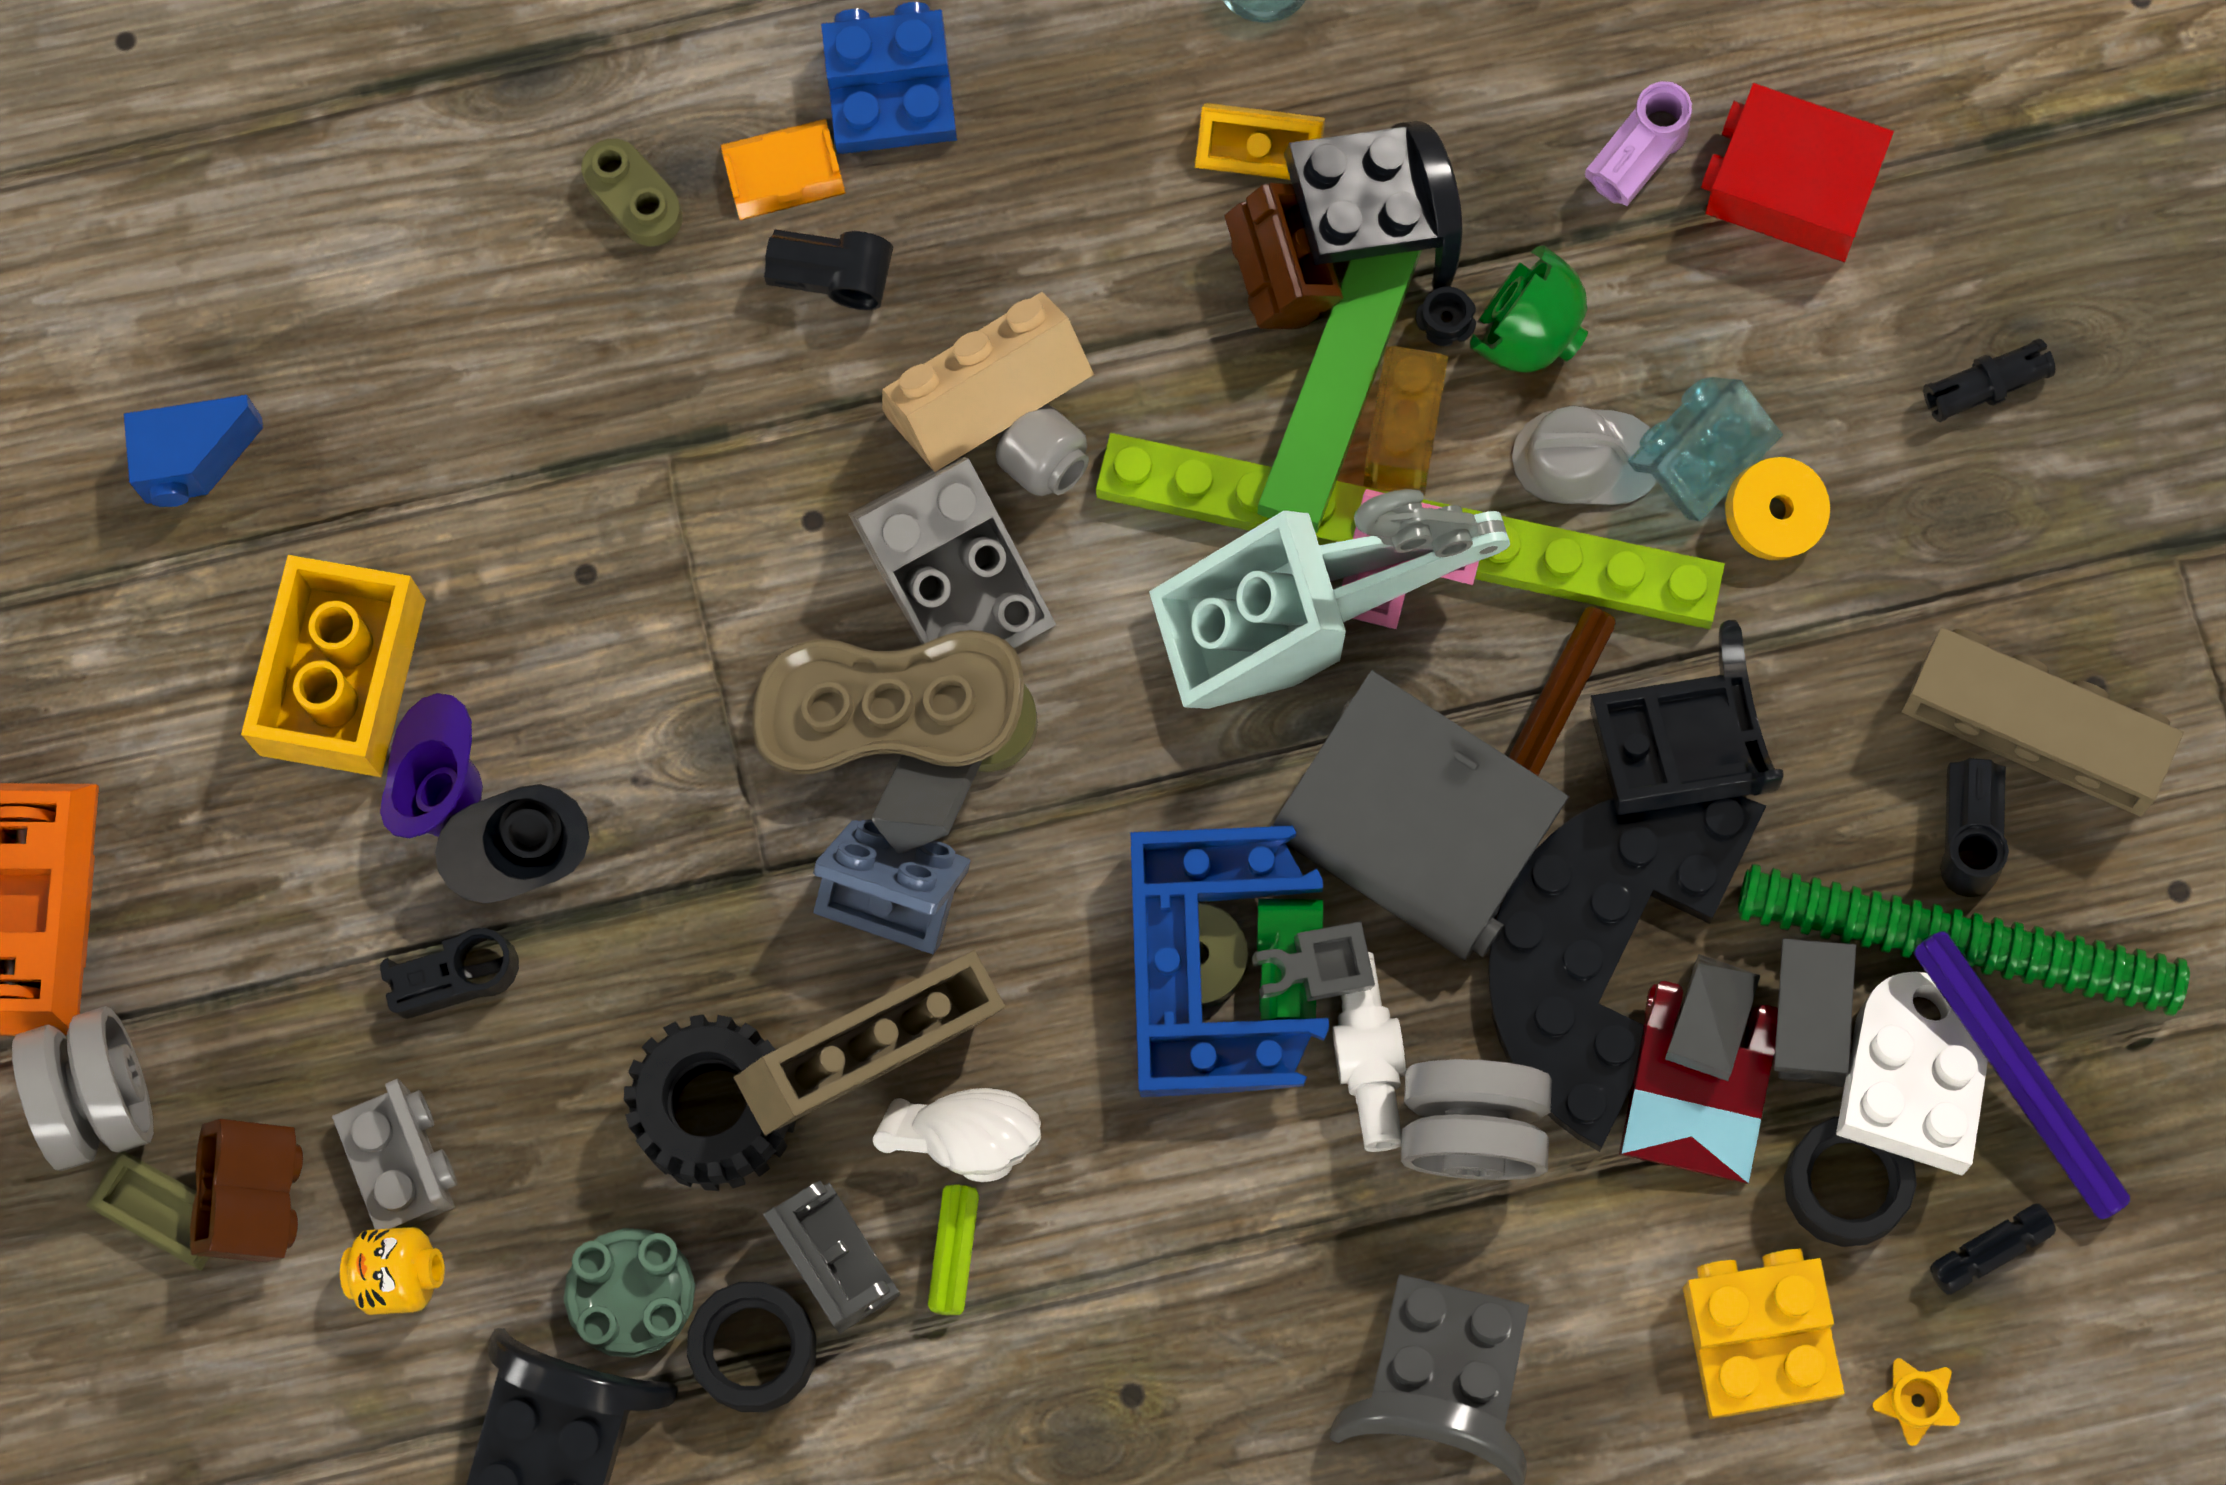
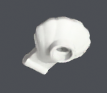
M976 1088L963 1090L937 1099L929 1105L912 1104L905 1099L899 1098L890 1103L873 1137V1144L879 1151L884 1153H892L895 1150L928 1153L938 1164L947 1167L955 1173L963 1174L966 1178L973 1181L990 1182L1006 1176L1011 1171L1012 1166L1021 1163L1027 1154L1035 1150L1041 1139V1121L1039 1115L1021 1097L1009 1091L999 1089Z

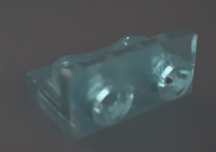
M1709 377L1694 383L1683 394L1681 398L1683 404L1666 421L1654 425L1642 436L1639 442L1641 447L1628 460V463L1635 472L1652 474L1688 520L1700 522L1728 493L1735 478L1743 470L1757 463L1783 436L1782 432L1742 380Z

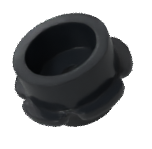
M1448 286L1440 287L1430 292L1426 296L1424 304L1418 306L1416 323L1421 331L1427 333L1426 337L1431 343L1438 346H1450L1453 344V341L1464 342L1473 334L1476 328V320L1473 319L1476 307L1472 299L1460 289ZM1448 313L1453 319L1450 322H1444L1441 320V316Z

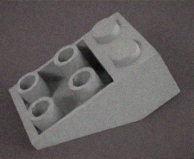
M961 456L937 472L930 469L848 514L878 571L921 644L946 634L974 630L994 634L1006 640L1015 648L1056 625L969 458Z

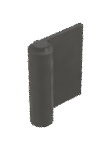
M1371 670L1283 806L1273 826H1293L1297 836L1285 843L1286 845L1466 961L1473 952L1484 957L1490 950L1492 943L1504 927V924L1495 919L1500 910V903L1570 796Z

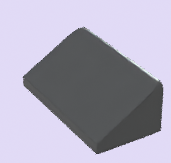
M906 755L901 756L872 815L874 825L898 854L908 852L949 834L982 760L964 766H942Z

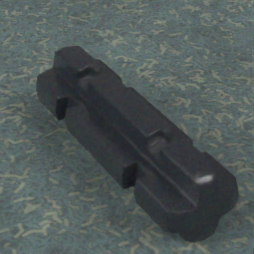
M2033 1204L2017 1213L2013 1217L2012 1223L2007 1219L1963 1244L1959 1248L1960 1253L1957 1254L1953 1250L1935 1260L1930 1266V1271L1941 1290L1945 1294H1953L1973 1282L1972 1276L1975 1275L1979 1279L2027 1250L2026 1245L2033 1248L2054 1235L2056 1227L2045 1208L2040 1204Z

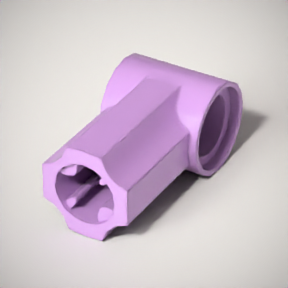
M1663 81L1651 84L1641 92L1635 110L1585 171V177L1594 185L1597 192L1613 203H1621L1625 206L1630 204L1668 155L1675 153L1684 145L1688 137L1692 112V102L1689 94L1681 86L1673 82ZM1657 111H1665L1672 114L1677 119V122L1667 127L1657 126L1648 119V116Z

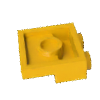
M1788 1249L1762 1256L1764 1264L1762 1268L1738 1271L1736 1260L1707 1263L1696 1268L1698 1273L1697 1279L1688 1280L1683 1286L1709 1419L1840 1398L1845 1395L1831 1332L1834 1320L1820 1258L1804 1260L1802 1249Z

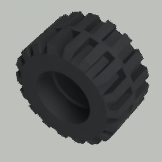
M704 1014L690 1016V1026L680 1028L675 1021L663 1028L668 1035L659 1043L651 1037L642 1046L647 1055L642 1063L633 1060L628 1071L629 1075L633 1078L632 1086H624V1102L628 1105L630 1111L625 1116L629 1129L637 1138L636 1142L665 1175L670 1174L678 1183L690 1188L693 1183L700 1184L704 1190L719 1191V1184L729 1183L732 1188H736L746 1184L744 1179L746 1175L755 1171L758 1177L767 1172L770 1167L766 1162L773 1154L779 1158L782 1156L787 1148V1144L784 1141L787 1132H794L796 1120L765 1136L750 1107L746 1104L739 1120L720 1134L701 1137L685 1133L676 1121L675 1109L681 1091L693 1078L714 1070L739 1074L761 1057L775 1051V1048L768 1039L766 1041L762 1039L755 1028L746 1023L742 1027L737 1026L732 1017L718 1015L716 1022H708Z

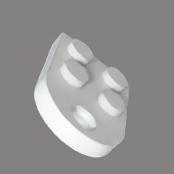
M1905 972L1891 976L1882 981L1861 1006L1854 1028L1849 1057V1072L1845 1080L1836 1135L1963 1176L1973 1162L1988 1060L1927 973ZM1923 997L1932 1001L1940 1011L1941 1020H1929L1920 1015L1914 1007L1913 998Z

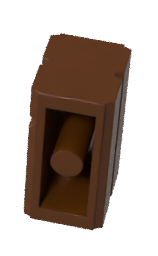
M1264 184L1246 197L1247 201L1240 202L1224 215L1232 240L1231 249L1239 263L1249 295L1248 306L1255 316L1257 326L1260 329L1304 328L1321 316L1320 312L1329 310L1344 298L1333 263L1314 265L1292 184Z

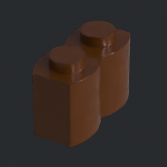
M217 1119L202 1124L196 1154L197 1191L194 1198L190 1225L191 1255L256 1262H270L285 1257L286 1250L293 1245L298 1230V1217L296 1211L291 1209L289 1192L292 1183L298 1180L303 1165V1152L301 1146L296 1144L294 1127Z

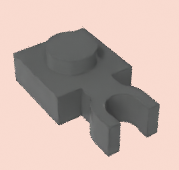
M1361 921L1297 933L1294 937L1297 953L1294 954L1286 953L1280 949H1269L1255 952L1252 956L1253 966L1272 963L1282 973L1280 982L1264 984L1260 987L1261 999L1281 995L1291 985L1304 983L1307 1001L1367 991L1375 986Z

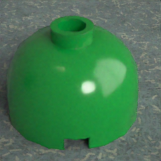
M1544 245L1538 246L1531 251L1540 260L1531 269L1520 262L1505 279L1483 311L1479 320L1484 324L1491 323L1483 340L1472 334L1470 339V348L1489 362L1507 371L1530 373L1542 370L1552 364L1558 357L1567 362L1578 352L1588 335V331L1581 327L1587 312L1585 287L1578 273L1566 261Z

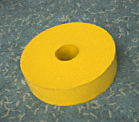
M1773 457L1749 466L1735 478L1727 493L1725 515L1731 534L1743 549L1762 559L1785 560L1806 552L1820 540L1829 522L1830 501L1824 483L1813 469L1792 458ZM1772 498L1779 499L1785 506L1786 513L1782 520L1775 518L1770 512L1769 506Z

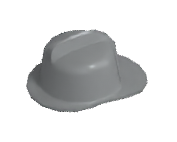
M1572 405L1543 412L1527 422L1515 439L1512 461L1515 476L1527 492L1542 501L1559 504L1614 506L1633 503L1650 492L1660 478L1663 455L1660 441L1651 428L1635 416L1614 410L1589 409Z

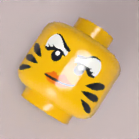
M415 1227L363 1231L353 1241L352 1247L344 1251L340 1263V1281L345 1296L350 1300L353 1299L356 1306L369 1315L410 1313L423 1310L431 1301L434 1289L442 1285L445 1274L444 1259L441 1251L433 1248L428 1236Z

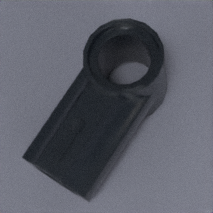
M774 229L767 245L764 278L766 285L827 294L832 301L848 308L876 310L881 307L893 246L883 237L861 231L845 232L840 235V239Z
M1968 758L1965 761L1951 762L1947 767L1945 853L1942 857L1940 871L1947 887L1957 895L1965 897H1977L1989 892L1997 882L2007 862L2009 853L2007 840L2004 837L2006 766L1998 765L1988 759ZM1963 850L1978 851L1985 856L1989 862V867L1982 870L1969 868L1960 859L1959 852Z

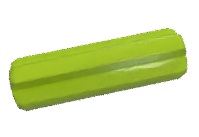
M959 1184L946 1185L942 1193L928 1297L930 1311L941 1315H961L965 1307L979 1201L977 1189Z

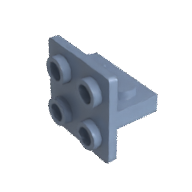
M852 820L816 860L813 874L822 878L813 913L934 954L941 945L955 888L968 873L971 860L955 854L952 847L939 841H932L908 852L898 854L872 820Z

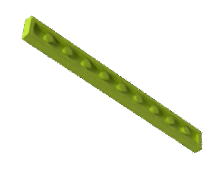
M1110 433L1096 486V497L1107 501L1251 531L1271 519L1257 513L1258 503L1272 467ZM1337 481L1318 533H1315L1318 544L1324 545L1353 539L1356 528L1354 515L1361 506L1365 490L1369 489L1381 493H1388V491ZM1425 499L1421 501L1422 503L1439 507L1450 506L1449 504ZM1461 507L1465 513L1473 515L1483 513L1482 511ZM1502 516L1510 546L1499 554L1480 560L1478 564L1476 580L1709 630L1713 623L1725 563L1505 516Z

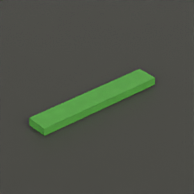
M1422 250L1350 260L1340 287L1344 299L1333 306L1258 503V515L1272 518L1284 510L1309 513L1314 531L1318 533Z

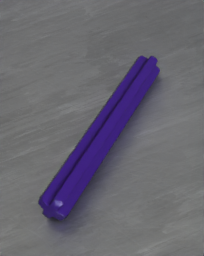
M1945 931L1937 932L1926 938L1914 949L1915 957L2094 1215L2103 1220L2123 1210L2130 1202L2129 1193L1952 938Z

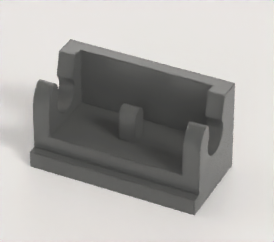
M1795 939L1782 940L1773 1070L1779 1071L1778 1078L1797 1082L1830 1084V1086L1838 1087L1844 1086L1849 1072L1855 944Z
M818 1181L763 1214L839 1334L901 1295L830 1182L823 1185L821 1181Z

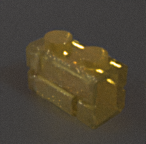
M1397 346L1386 347L1365 462L1363 486L1389 492L1404 489L1420 490L1425 496L1446 379L1448 356L1441 353Z

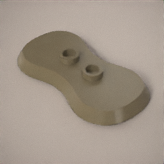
M974 630L954 632L910 649L886 652L872 651L836 640L817 639L806 641L780 653L763 673L756 690L753 706L752 727L754 741L759 754L768 764L793 774H813L827 771L863 756L886 753L902 754L935 765H969L984 760L998 752L1009 741L1016 729L1022 710L1024 693L1021 661L1016 650L1006 640L991 633Z

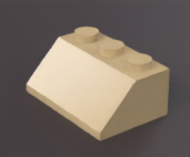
M1040 292L1031 299L1017 302L1006 314L980 330L963 335L952 347L926 363L906 370L900 379L882 389V409L893 426L930 468L937 472L1007 429L1026 413L1038 410L1090 378L1094 373L1069 318L1043 292Z

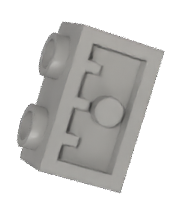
M395 1079L385 1084L387 1093L332 1116L374 1229L411 1227L455 1208L448 1190L457 1185L455 1173L444 1150L433 1151L425 1131L434 1126V1120L428 1104L420 1090L411 1093L399 1079Z

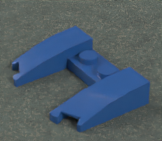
M1293 826L1130 832L1138 1085L1141 1097L1232 1093L1304 1086L1307 1077L1295 1071L1311 1036L1323 1041L1325 1040L1329 1031V1018L1203 1023L1199 902L1323 892V879L1318 870L1315 869L1303 876L1285 844L1297 836Z

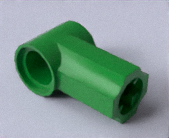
M1258 898L1257 952L1280 949L1289 954L1297 953L1294 937L1297 933L1323 928V900ZM1262 964L1260 987L1264 984L1281 981L1282 973L1275 964ZM1304 983L1293 984L1286 992L1274 997L1261 999L1259 993L1261 1021L1316 1018L1317 1000L1307 1001Z

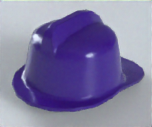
M436 693L420 699L406 712L397 726L391 746L387 780L380 809L384 827L397 837L410 839L426 833L439 837L440 831L454 814L482 799V780L478 769L470 760L472 721L466 706L454 696Z

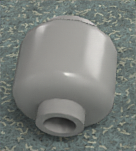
M1049 404L1042 406L1036 411L1026 413L1010 427L996 435L999 438L995 452L997 464L1023 488L1036 496H1045L1051 493L1057 495L1064 494L1079 481L1087 469L1089 457L1085 454L1087 450L1086 435Z

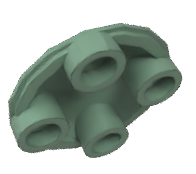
M622 1228L601 1235L594 1241L585 1242L576 1249L572 1257V1266L566 1276L564 1304L570 1325L587 1345L608 1356L636 1358L662 1349L680 1334L693 1310L695 1282L689 1261L669 1236L646 1229Z

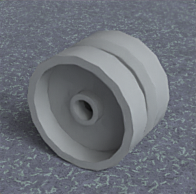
M103 1006L73 1016L69 1024L67 1037L59 1029L51 1025H44L15 1036L12 1042V1063L23 1110L41 1152L55 1170L64 1171L94 1161L100 1140L111 1151L118 1153L151 1143L154 1134L153 1114L145 1079L132 1042L121 1020L112 1008Z
M1433 1060L1411 1065L1406 1069L1404 1103L1410 1110L1423 1116V1118H1419L1402 1128V1164L1405 1167L1423 1173L1464 1179L1511 1180L1543 1175L1548 1172L1549 1138L1544 1131L1529 1123H1533L1550 1113L1551 1077L1548 1073L1536 1068L1488 1060Z

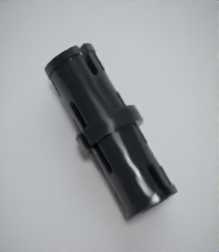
M2038 338L2030 344L1993 359L1989 355L1974 359L1971 368L1937 382L1925 384L1923 393L1927 407L1931 409L1938 406V409L1932 412V416L1937 422H1942L1950 416L1985 402L1992 406L2006 400L2007 393L2043 378L2054 376L2056 367L2052 353L2049 351L2043 355L2040 354L2041 351L2047 349V344Z

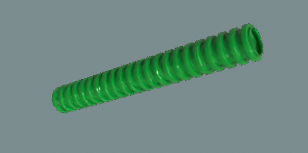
M1752 864L1750 869L1746 870L1737 908L1741 921L1748 922L1751 916L1760 918V925L1769 926L1771 921L1780 922L1781 930L1788 931L1791 925L1800 927V934L1809 935L1811 930L1820 931V938L1826 940L1831 937V934L1840 936V942L1844 944H1849L1851 939L1860 940L1862 948L1869 949L1872 943L1879 944L1881 952L1889 953L1892 948L1900 949L1901 956L1907 958L1911 956L1914 949L1926 938L1937 932L1945 931L1952 938L1972 968L1973 965L1981 967V973L1990 976L1994 970L2001 971L2003 979L2011 980L2014 975L2021 976V981L2029 985L2032 984L2034 979L2041 980L2043 988L2052 989L2054 984L2062 985L2063 992L2070 994L2075 988L2082 989V995L2088 998H2092L2095 993L2102 994V999L2110 1003L2118 997L2122 998L2125 1006L2133 1007L2136 1002L2143 1003V1008L2146 1011L2151 1012L2157 1006L2163 1007V1012L2169 1016H2174L2182 1008L2186 998L2190 968L2187 965V960L2177 957L2172 963L2167 962L2166 955L2156 953L2153 958H2149L2143 949L2136 948L2132 954L2126 953L2124 945L2115 944L2112 949H2108L2105 946V942L2098 939L2092 945L2085 944V938L2079 935H2075L2072 940H2067L2063 932L2055 930L2049 936L2045 935L2044 929L2039 926H2034L2031 931L2024 930V925L2016 921L2013 922L2011 927L2004 926L2002 918L1994 917L1991 922L1983 921L1982 914L1975 912L1970 918L1963 917V911L1957 908H1953L1949 914L1943 912V908L1939 904H1933L1930 909L1922 908L1920 900L1913 899L1910 905L1902 903L1901 896L1892 895L1890 900L1882 899L1880 891L1875 890L1871 892L1870 896L1863 895L1860 887L1852 886L1850 891L1841 890V883L1834 881L1830 887L1822 886L1820 878L1812 877L1810 882L1801 881V875L1793 872L1790 878L1781 876L1780 869L1772 868L1770 874L1761 872V866L1757 864Z

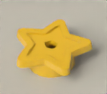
M1901 1358L1894 1360L1893 1388L1873 1402V1408L1876 1412L1899 1420L1907 1444L1911 1446L1917 1445L1931 1425L1956 1426L1960 1423L1959 1415L1948 1402L1947 1389L1952 1375L1948 1367L1924 1372L1916 1370ZM1918 1394L1922 1396L1924 1403L1921 1407H1916L1912 1404L1911 1399L1913 1395Z

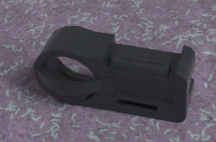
M486 928L470 929L460 936L442 941L443 951L400 964L386 958L381 962L380 971L382 980L388 983L392 992L386 994L388 1007L395 1014L409 1019L479 997L496 996L507 990L515 981L519 970V956L514 946L497 932ZM484 941L499 943L503 951L502 957L485 963L464 966L467 954L475 945ZM498 973L492 980L486 983L476 984L467 980Z

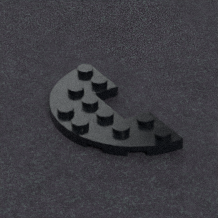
M1743 796L1618 815L1614 799H1609L1574 816L1555 830L1536 848L1505 896L1497 918L1499 922L1504 924V927L1491 945L1488 963L1492 1018L1499 1042L1509 1063L1536 1068L1549 1074L1552 1079L1551 1109L1547 1115L1576 1139L1599 1152L1633 1085L1644 1030L1643 1024L1599 1004L1606 987L1651 896L1704 922L1711 923L1764 813L1766 805Z

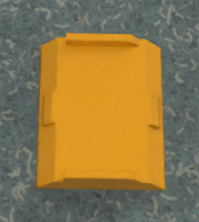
M826 118L721 145L740 221L846 194Z

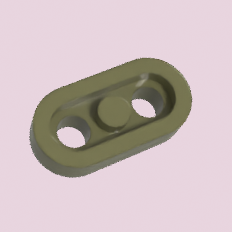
M605 139L589 148L583 157L581 165L586 186L591 195L633 241L644 246H659L673 239L679 232L683 221V213L678 197L638 150L627 141L621 139ZM616 160L621 162V166L614 172L602 171L604 164L609 161ZM654 202L659 204L658 209L652 214L645 215L639 212L640 208L646 203Z

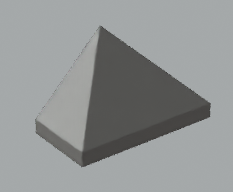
M1698 954L1665 1059L1728 1081L1761 975Z

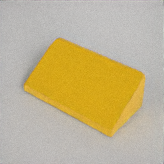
M1205 103L1201 111L1195 168L1291 180L1284 157L1288 144L1290 142L1323 138L1325 118Z

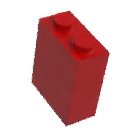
M1753 83L1745 104L1733 101L1721 134V136L1731 139L1725 156L1713 153L1706 170L1701 189L1710 191L1711 194L1705 214L1846 262L1894 131Z

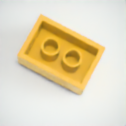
M287 556L241 732L243 738L259 756L382 777L426 602L412 577L310 558Z

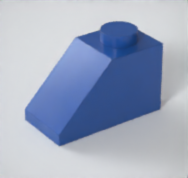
M247 395L124 413L129 483L146 504L152 503L158 507H176L187 503L189 497L208 495L263 429L262 416Z

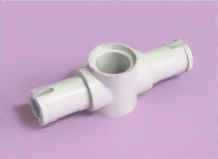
M1368 952L1375 986L1371 990L1341 995L1343 1013L1338 1016L1339 1026H1333V1041L1340 1084H1348L1349 1093L1356 1098L1364 1148L1368 1152H1379L1399 1148L1402 1145L1395 1090L1401 1086L1400 1077L1406 1074V1064L1398 1018L1391 1019L1389 1009L1382 1006L1374 955Z

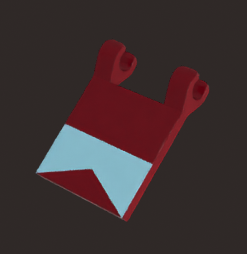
M1667 981L1654 984L1650 987L1647 995L1644 1030L1619 1155L1749 1184L1775 1053L1778 1008L1762 1005L1751 1010L1746 1026L1745 1048L1739 1047L1729 1080L1726 1081L1665 1059L1680 1010L1683 989L1682 986Z

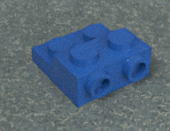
M908 2L897 6L894 10V15L870 18V14L865 10L848 9L837 13L834 17V22L821 24L837 154L957 140L942 9L930 11V7L925 3Z

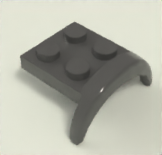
M1399 1274L1372 1397L1350 1405L1337 1415L1332 1424L1330 1440L1340 1443L1350 1437L1365 1434H1398L1429 1439L1477 1455L1504 1472L1513 1485H1524L1527 1461L1520 1445L1505 1430L1529 1305Z

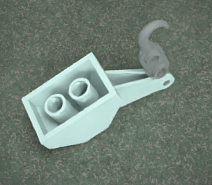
M1395 490L1369 499L1356 510L1354 519L1358 530L1370 536L1319 545L1309 513L1284 510L1149 591L1183 707L1210 709L1290 688L1339 662L1346 634L1343 622L1463 566L1506 550L1510 546V541L1501 513L1488 511L1473 515L1463 512L1461 506L1458 505L1445 506L1439 509L1423 508L1421 501L1424 495L1420 490ZM1412 559L1336 589L1332 588L1330 582Z

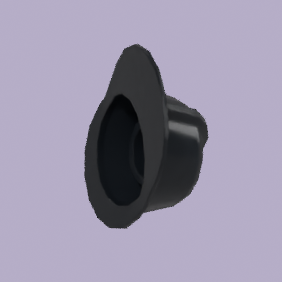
M537 784L508 790L471 804L449 819L439 833L435 849L438 872L448 888L466 900L491 903L510 899L556 882L576 869L585 857L590 839L587 817L577 801L560 789Z

